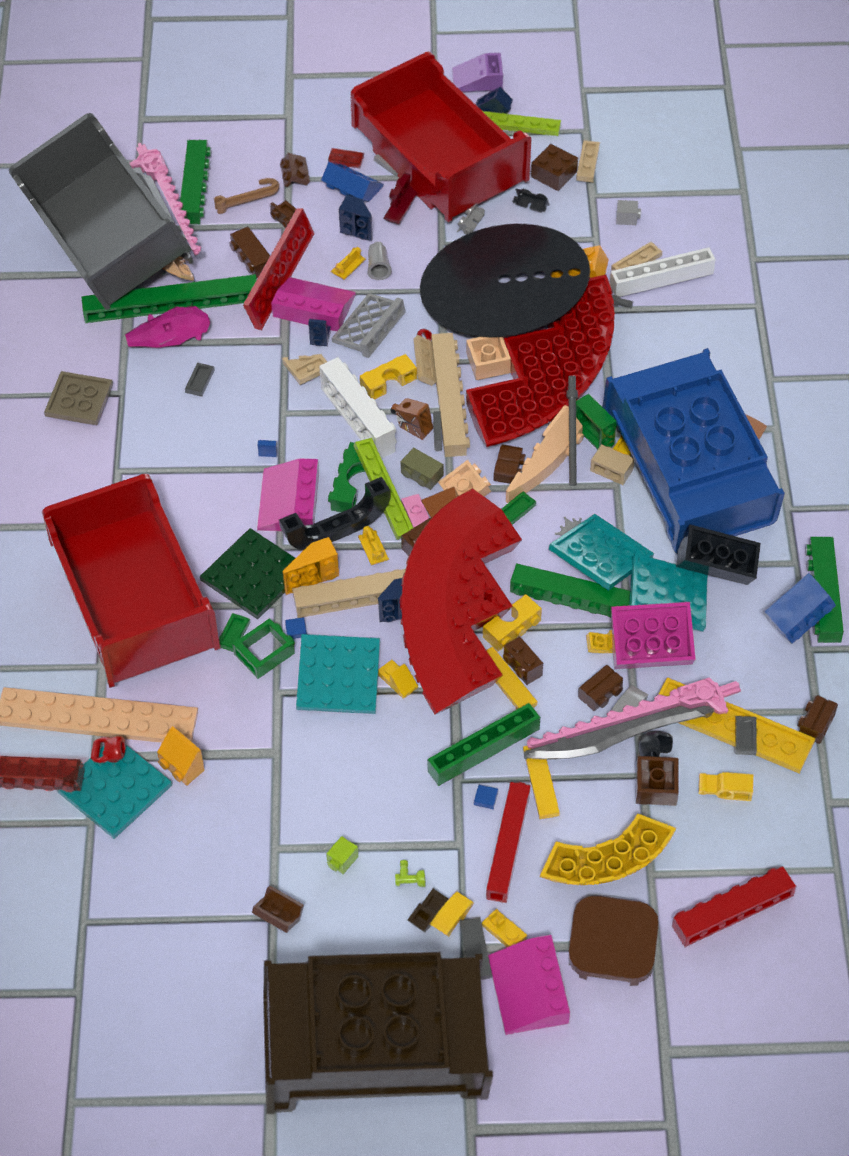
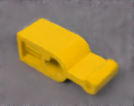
M723 772L718 775L700 773L698 794H711L728 800L751 801L753 795V774Z

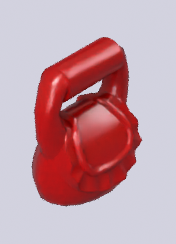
M114 736L112 738L101 737L93 741L91 759L94 762L104 763L109 761L116 763L123 759L125 755V740L122 736ZM104 742L103 756L99 758L101 743Z

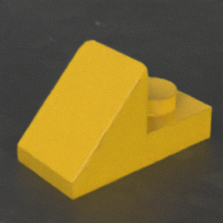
M391 659L378 669V676L403 699L418 688L415 679L405 664L399 666Z

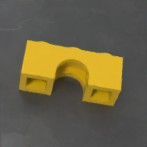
M404 354L360 375V385L364 386L368 396L375 400L387 394L386 381L396 380L401 386L416 380L417 367Z
M526 594L512 604L511 616L515 619L514 621L506 622L496 616L483 626V638L498 652L504 648V645L518 636H523L530 627L536 626L541 621L542 608Z

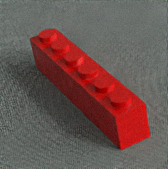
M783 866L778 869L772 868L759 878L756 876L744 885L732 887L727 893H719L705 903H697L686 912L684 910L678 912L673 917L672 928L683 946L687 947L793 897L796 885Z

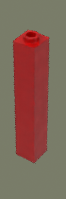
M510 782L486 889L487 900L507 903L530 798L531 785H526L523 782Z

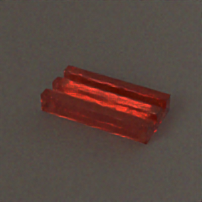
M332 148L328 161L361 169L364 153Z

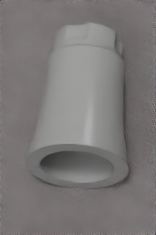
M381 242L370 244L368 251V276L374 280H384L392 272L386 247Z

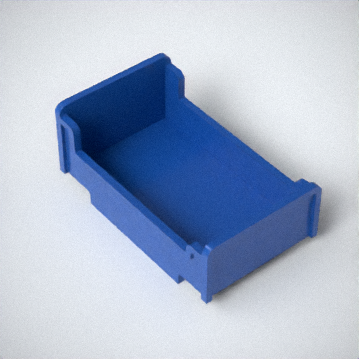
M708 348L703 349V352L614 379L612 376L606 378L602 407L617 421L616 426H618L666 523V533L676 554H678L689 524L738 536L770 526L778 520L785 492L782 488H778L767 467L768 456L722 369L718 371L715 369L710 359Z

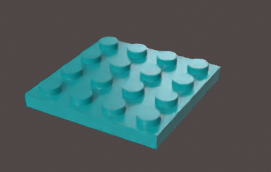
M593 514L550 543L548 549L607 590H610L631 575L632 558L635 553L651 558L654 556L652 551L596 514Z
M635 553L632 558L629 606L690 602L692 628L704 632L706 628L708 575L676 567V564Z
M301 634L296 710L376 714L380 638Z
M125 744L123 759L116 763L109 761L97 763L89 758L56 789L61 796L115 839L172 786V781ZM104 746L100 749L99 758L103 756Z

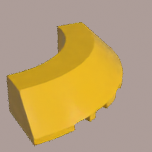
M637 813L632 823L622 832V835L614 840L611 839L596 844L595 847L583 848V846L568 845L556 841L540 877L570 885H596L622 879L652 862L670 842L676 828Z

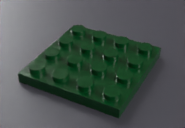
M249 528L200 575V581L258 620L285 593L283 570L295 557Z

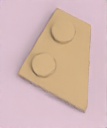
M322 354L299 356V359L288 360V357L282 358L283 364L299 385L320 376L319 366L327 363Z

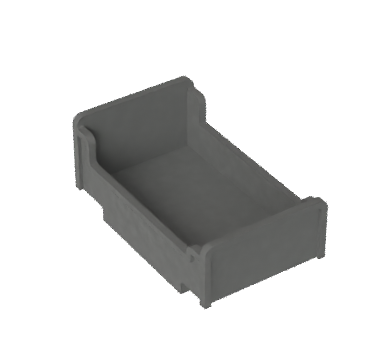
M87 113L13 164L9 169L11 177L105 310L109 309V305L177 257L186 251L189 253L192 250L173 220L164 211L92 113Z

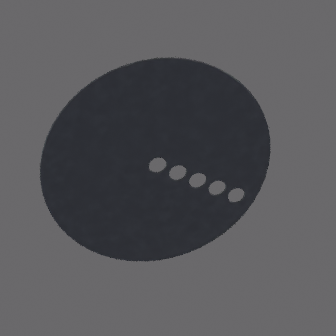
M533 224L496 225L466 234L439 251L423 272L420 282V296L428 314L439 324L452 331L476 337L514 336L544 327L572 309L581 299L588 286L590 266L587 255L581 246L571 237L560 231ZM574 268L581 271L577 276H570L568 274V271ZM555 270L563 272V275L558 278H553L550 274ZM537 272H544L546 274L543 279L537 280L533 278V275ZM519 274L528 275L525 281H517L515 279ZM504 275L511 277V280L506 283L498 281Z

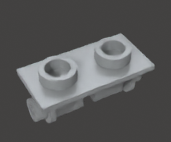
M475 203L473 207L466 211V218L462 216L457 224L460 226L457 232L461 229L464 234L472 233L477 223L485 215V210L477 207V203Z

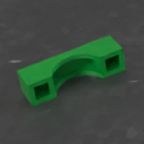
M353 442L349 443L348 449H344V460L338 467L339 475L334 478L333 492L330 491L328 496L331 511L343 512L354 507L357 503V489L350 485L349 480L354 475L365 472Z

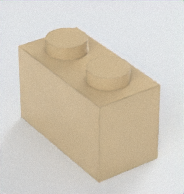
M601 444L591 459L590 471L624 485L633 471L634 458Z

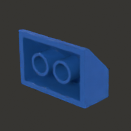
M329 161L321 181L326 183L325 186L331 189L338 188L343 195L350 194L369 202L384 186L383 183L350 167Z
M808 573L764 612L777 630L793 644L836 605L828 593Z

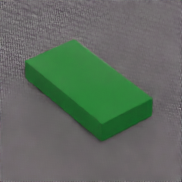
M523 491L506 504L502 511L513 525L536 506V501Z
M232 613L219 637L220 648L234 652L233 643L244 636L250 624V618Z

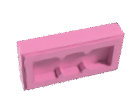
M419 494L401 499L413 528L429 519Z

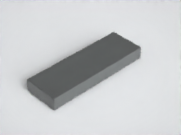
M481 918L459 921L466 958H472L475 954H483L480 972L481 980L492 978Z

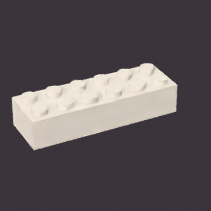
M339 357L320 365L321 390L360 440L372 438L381 459L395 453V444L397 442L394 424L387 420L384 411L379 410L375 400L368 396L365 387L361 386L358 383L357 377L350 373L345 362L342 363Z

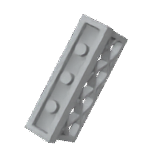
M368 293L331 338L332 342L361 351L364 357L369 358L405 314L403 299L396 298L395 300H390ZM370 300L377 302L375 304L367 305ZM387 305L390 306L388 309H384V310H382V308H381V307L387 306ZM376 308L380 309V311L374 313H370L369 311ZM366 311L368 312L367 315L358 317L360 313ZM381 316L377 321L372 320V318ZM368 319H370L371 321L366 324H360L361 321H365ZM354 323H358L359 325L349 328V326ZM373 327L369 332L363 333L364 329ZM361 331V334L355 336H351L350 334L353 332ZM349 334L348 338H340L343 335ZM363 339L360 345L353 343V341Z

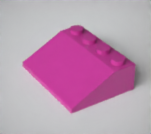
M290 277L277 290L273 298V317L308 325L309 319L326 320L327 326H331V330L337 332L345 321L356 292Z
M299 458L264 468L257 530L282 531L279 519L293 513H297L304 525L315 523L319 479L318 459Z
M690 602L611 607L614 670L692 665L695 662Z
M552 935L530 938L488 955L505 1035L569 1024L570 1010Z

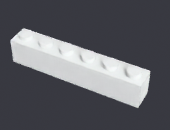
M708 247L614 270L610 274V286L613 294L621 297L714 274L716 259Z

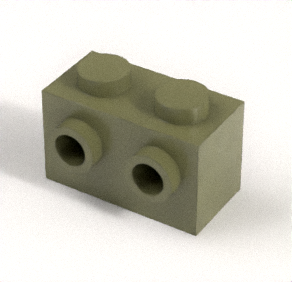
M414 447L400 461L401 473L406 478H410L420 486L430 490L444 476V464Z

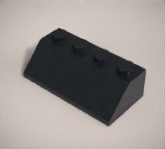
M689 524L678 550L676 567L748 585L757 579L761 543Z

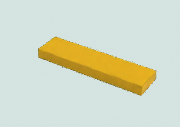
M492 646L487 649V652L503 674L496 684L514 707L519 709L528 703L533 708L537 706L538 701Z
M523 746V753L527 750H531V748ZM525 759L539 820L560 816L547 759Z

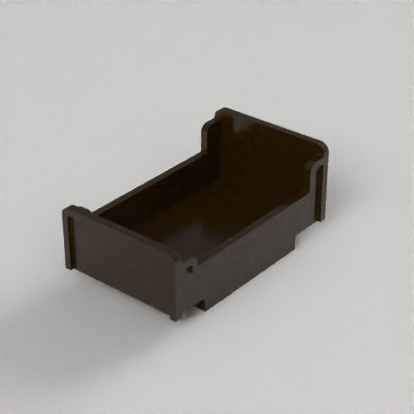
M441 952L308 956V961L305 963L272 964V960H264L263 1014L266 1114L294 1111L297 1100L460 1094V1097L463 1099L488 1100L493 1080V1070H489L485 1033L480 975L483 954H475L472 958H441Z

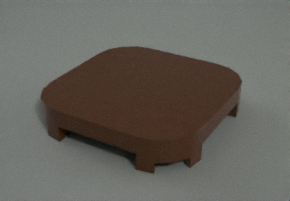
M589 896L582 899L576 905L573 915L568 954L569 965L579 975V978L587 980L588 976L630 982V986H638V983L645 981L653 972L659 924L658 915L651 906L639 901L602 896Z

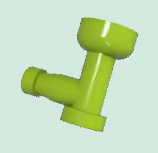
M401 860L400 873L395 874L396 886L417 883L419 887H425V870L417 871L416 875H408V861Z

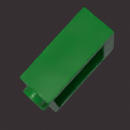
M589 393L576 401V418L583 425L582 434H584V437L597 450L601 444L611 448L615 444L617 421Z
M269 618L234 642L233 651L234 655L259 679L295 654V642L290 635H286L278 623H274ZM271 633L282 646L259 661L247 648Z

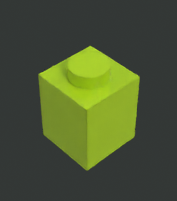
M342 836L326 853L329 868L342 874L359 857L358 847Z

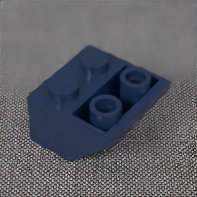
M346 195L339 207L340 233L372 242V215L363 199Z
M402 578L394 579L378 597L380 622H393L402 619V610H400V596L402 595L403 587L401 586Z

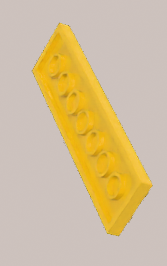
M667 677L659 695L670 696V692L673 689L677 690V688L685 686V684ZM726 702L728 712L725 714L713 712L711 717H700L679 722L681 725L735 747L736 716L756 717V756L799 774L816 739Z

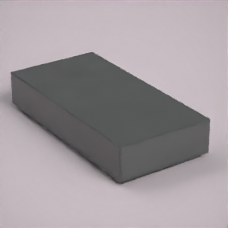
M197 362L185 387V393L202 397L215 371L214 366Z
M434 411V450L436 452L442 451L440 411Z
M736 716L735 754L756 755V717Z

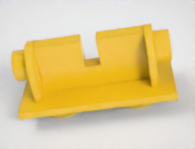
M359 247L352 248L351 252L343 260L336 263L331 273L345 280L366 260L365 257L361 256V249Z
M370 526L364 527L363 534L359 535L358 538L370 564L374 565L389 560L376 530L374 531Z

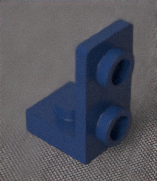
M309 319L310 345L327 347L331 326H327L326 320Z

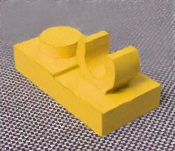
M497 909L482 922V926L506 947L527 939V934Z

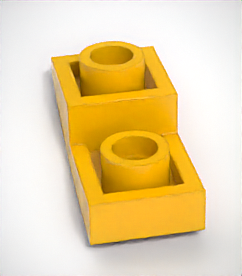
M612 630L608 634L588 632L586 635L588 652L613 653Z
M456 891L440 909L430 925L449 937L460 919L464 920L474 902Z

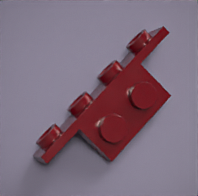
M404 173L401 178H398L395 188L391 189L389 194L391 204L384 216V220L400 224L415 200L417 192L410 186V174Z

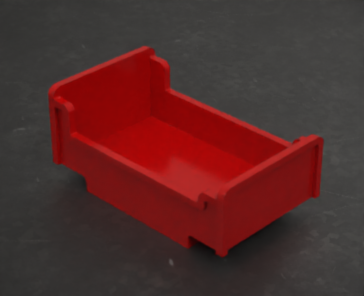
M430 51L355 86L351 90V126L354 129L358 128L372 142L373 152L376 155L379 154L398 173L399 178L404 173L410 174V186L417 192V196L430 209L437 207L445 215L447 222L452 221L454 216L473 207L475 203L478 205L522 181H529L532 138L527 133L518 130L513 133V139H511L444 75L442 65Z
M141 474L49 505L42 510L50 546H54L71 591L101 663L104 666L109 688L114 687L115 683L203 651L212 648L214 650L220 649L213 607L208 597L203 598L160 504L158 493L149 474Z

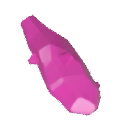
M196 306L175 307L156 318L149 314L147 322L126 333L125 337L128 347L145 346L161 348L180 345L192 337L201 340L202 333L208 330L210 320L208 314Z

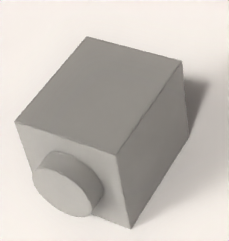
M618 200L616 224L637 225V218H641V208H638V201Z

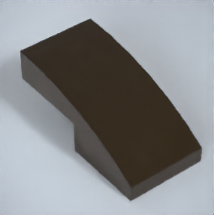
M432 889L423 903L418 904L407 921L425 933L432 926L430 925L432 920L449 899L435 889Z

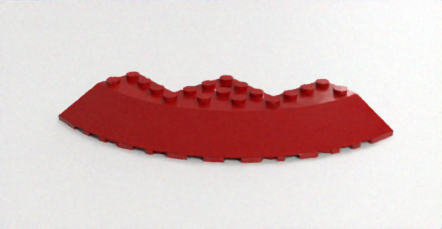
M607 274L590 278L581 299L565 315L548 324L549 329L503 338L511 358L510 372L513 377L512 380L466 389V404L475 429L486 447L510 441L530 433L553 420L564 405L569 407V399H567L568 376H576V390L578 391L576 401L596 379L610 350L615 326L614 300Z
M473 488L451 500L425 525L408 556L406 570L402 577L401 586L403 587L402 595L400 596V610H402L401 625H403L404 646L408 649L410 655L409 662L410 665H413L416 673L417 683L420 682L423 689L422 694L435 715L493 686L503 676L474 631L483 627L496 616L502 618L513 607L485 566V563L513 551L522 541V538L502 509Z

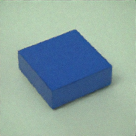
M258 440L259 456L277 457L276 441Z
M304 617L285 620L287 635H290L293 639L301 638V634H307Z
M478 785L474 805L494 810L498 789Z

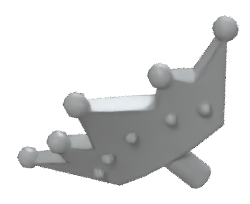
M564 517L565 527L561 525V531L555 533V535H564L580 524L582 518H579L578 521L573 518L572 522Z

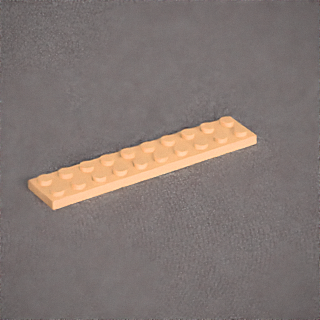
M3 687L0 698V726L104 737L122 736L124 739L161 743L172 726L192 742L198 716V708L5 687Z

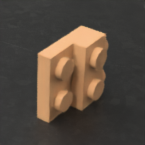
M468 460L438 482L443 490L455 487L458 495L472 488L484 497L491 492L489 488L490 482L485 476L481 478L479 475L481 470L475 463L471 465Z

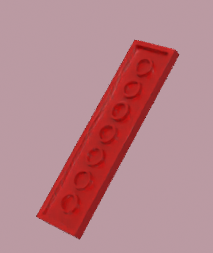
M303 208L296 209L243 304L255 329L262 331L272 313V301L277 290L292 276L315 234Z

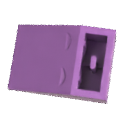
M484 53L453 67V84L462 92L494 90L498 87L503 89L501 53Z

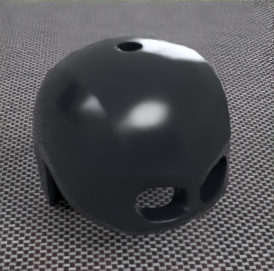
M661 731L645 733L639 742L640 756L660 757V753H670L673 747V736Z

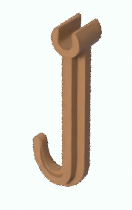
M263 178L259 180V184H271V186L227 198L221 195L214 198L215 209H217L218 214H223L229 207L272 196L279 191V182L273 178Z

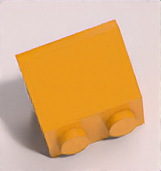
M172 726L157 751L158 763L164 770L168 769L178 782L182 781L187 786L205 771L201 749Z

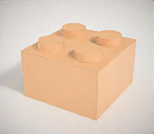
M477 337L466 340V354L476 380L510 373L511 358L503 337Z

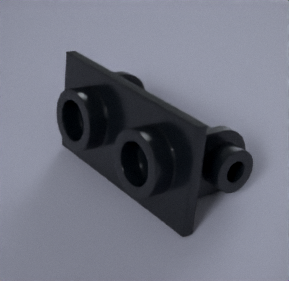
M516 188L517 196L513 198L515 205L527 208L528 204L531 203L530 209L540 213L542 211L545 212L547 206L550 205L545 195L540 193L536 195L527 189L520 190Z

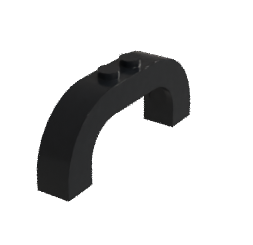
M379 477L365 483V494L354 507L311 525H304L297 513H293L279 519L280 528L290 545L296 549L305 550L311 543L327 537L330 538L331 542H334L362 530L379 518L389 504L390 489L384 479Z

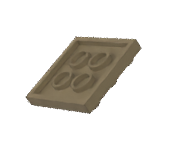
M61 371L45 408V416L97 425L112 389L113 380Z

